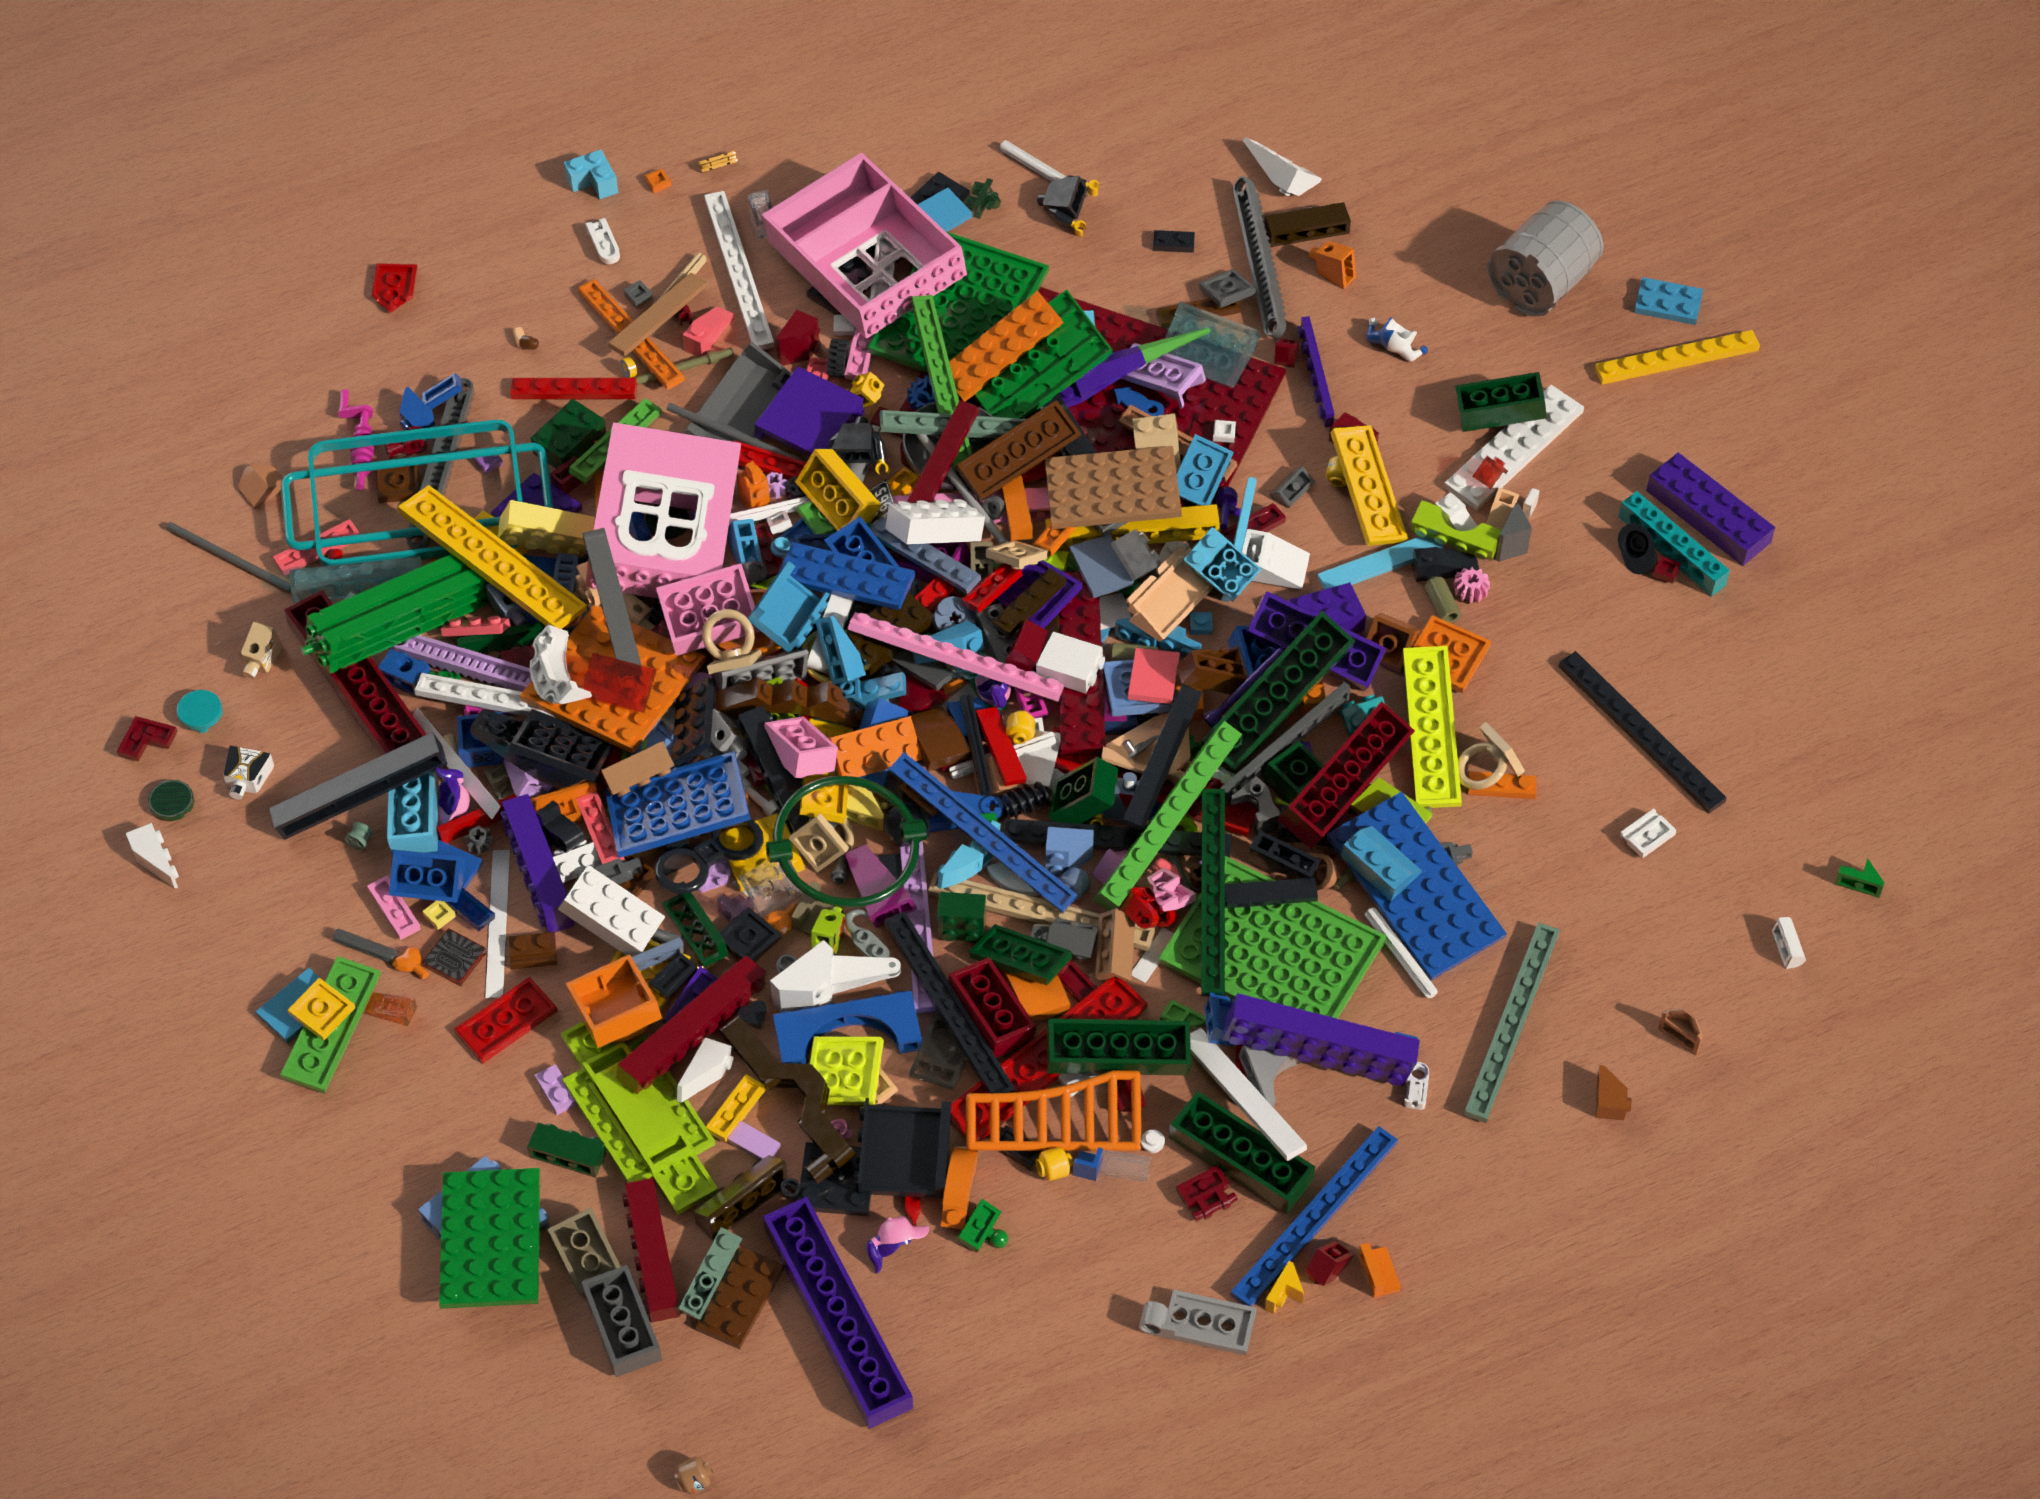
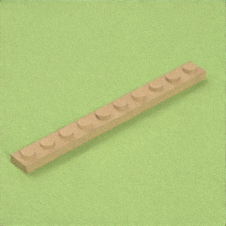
M937 872L934 873L928 890V896L939 898L940 892L986 895L987 911L1039 924L1051 925L1057 918L1099 926V913L1069 906L1062 914L1044 899L968 880L940 889L937 887L939 878L937 877ZM1135 923L1133 948L1149 951L1155 934V928L1143 929Z

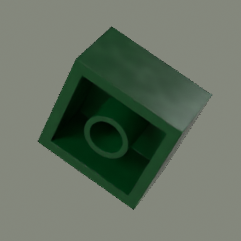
M1298 741L1267 764L1262 778L1290 804L1324 765Z
M940 892L937 913L938 939L945 941H967L969 943L978 942L985 935L986 895Z

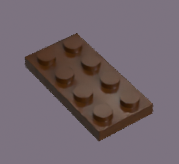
M740 1246L700 1321L697 1323L696 1331L741 1349L784 1270V1264Z

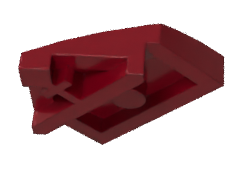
M906 673V695L900 696L898 706L908 711L920 713L930 710L940 700L944 702L948 696L941 688L936 691Z

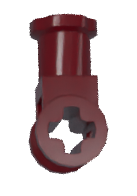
M413 426L408 430L422 429V427ZM425 439L384 444L389 459H392L393 456L404 452L406 456L424 452L427 449V441Z

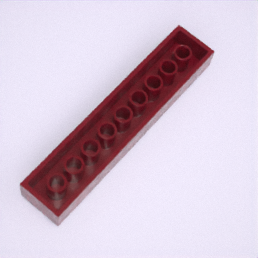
M324 590L284 609L289 627L303 646H306L305 641L307 640L305 628L307 626V616L312 613H319L320 610L333 605ZM313 652L309 654L381 756L427 735L371 656L343 669L339 668L336 672L329 674L324 667L319 665L317 656Z

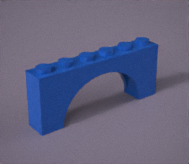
M897 991L890 995H874L867 999H851L844 1003H828L821 1007H805L802 1010L782 1011L779 1014L773 1015L781 1063L806 1064L807 1056L813 1046L814 1037H822L834 1029L852 1025L867 1026L883 1032L895 1043L899 1054L922 1050V1038L912 991Z

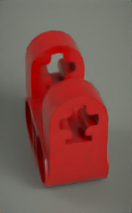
M1149 887L1132 888L1120 905L1121 911L1143 929L1154 928L1156 925L1158 927H1170L1176 921L1175 911L1161 910ZM1160 913H1167L1165 916L1167 921H1163L1164 916Z

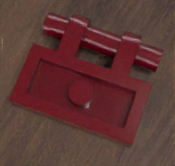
M1218 1165L1176 1186L1177 1193L1188 1209L1195 1205L1199 1208V1210L1192 1213V1217L1196 1222L1203 1218L1206 1220L1212 1217L1213 1213L1221 1209L1226 1210L1231 1207L1232 1203L1238 1201L1234 1192L1227 1196L1224 1193L1225 1190L1229 1189L1230 1183ZM1216 1196L1217 1201L1207 1205L1205 1200Z

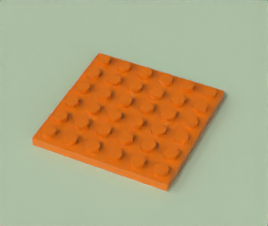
M594 605L568 636L566 648V664L571 680L576 682L578 688L591 692L592 697L565 704H553L542 699L537 694L531 681L521 693L520 699L539 710L633 754L706 662L705 655L696 651L676 656L670 639L630 621L643 674L621 679L603 610L601 607Z

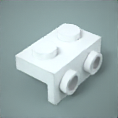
M586 840L568 853H564L561 850L552 853L563 883L577 878V874L583 872L588 865L592 868L602 865L594 843L588 844Z

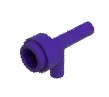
M1223 487L1217 493L1216 502L1221 507L1219 523L1222 530L1228 527L1229 514L1239 517L1241 510L1235 507L1238 502V493L1232 487Z

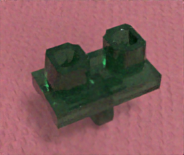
M987 178L985 183L975 181L972 187V194L978 197L968 195L965 200V206L969 210L974 211L975 218L980 219L985 208L987 210L996 209L1001 204V200L998 197L999 194L991 189L992 179Z

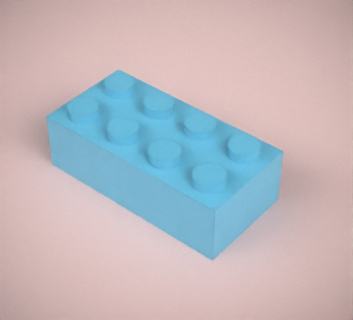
M435 770L388 792L387 841L392 856L393 850L423 853L438 851L439 778Z

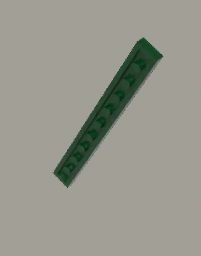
M1225 789L1202 790L1201 996L1207 997L1210 993L1225 996Z

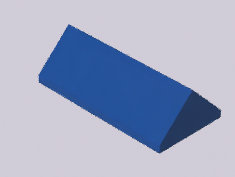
M877 698L866 704L858 730L907 717L908 710ZM883 770L861 776L860 778L873 781L885 787L890 770Z

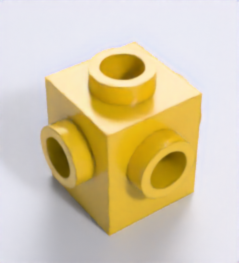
M867 372L863 375L859 374L854 378L850 392L863 398V408L879 400L884 384L876 375Z

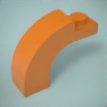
M955 1147L953 1150L945 1184L941 1227L962 1230L966 1224L971 1186L976 1174L979 1150H968Z

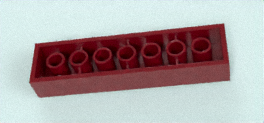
M1381 701L1277 820L1312 850L1415 730Z

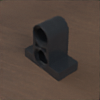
M554 800L536 812L549 848L555 845L564 853H568L585 840V835L580 827L561 814L559 804Z

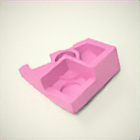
M1164 867L1147 877L1148 885L1160 909L1163 911L1176 910L1196 901V893L1181 885L1179 876Z

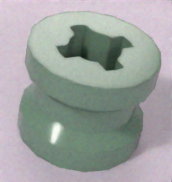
M354 822L351 826L352 831L348 832L344 838L353 848L363 850L367 845L366 841L372 837L373 831L361 822Z

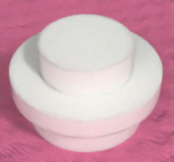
M1148 1130L1143 1133L1141 1145L1147 1152L1156 1153L1164 1147L1165 1138L1158 1130Z

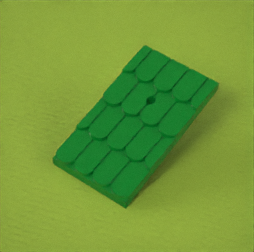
M1067 289L1048 303L1064 323L973 395L979 406L993 417L1028 418L1031 413L1052 400L1055 395L1082 378L1085 373L1105 361L1112 354L1111 347Z

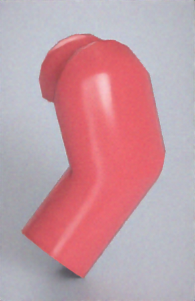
M1163 858L1156 859L1152 864L1151 868L1154 872L1164 867L1178 875L1180 883L1183 879L1175 864Z

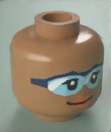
M694 1457L679 1464L674 1475L682 1492L686 1491L689 1494H694L710 1486V1476L714 1475V1472L708 1461L703 1462L700 1457Z

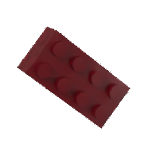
M990 957L949 974L948 981L996 1058L1021 1048L1034 1039L1036 1025Z

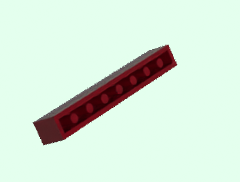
M745 955L618 1063L616 1078L636 1095L641 1090L648 1089L655 1078L659 1075H664L669 1070L670 1065L675 1061H680L691 1047H697L705 1035L713 1033L720 1022L728 1020L733 1015L734 1010L739 1006L743 1007L755 992L759 993L766 984V971Z

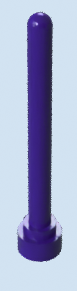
M1278 648L1216 710H1208L1202 716L1203 720L1213 728L1222 719V715L1251 688L1285 650Z

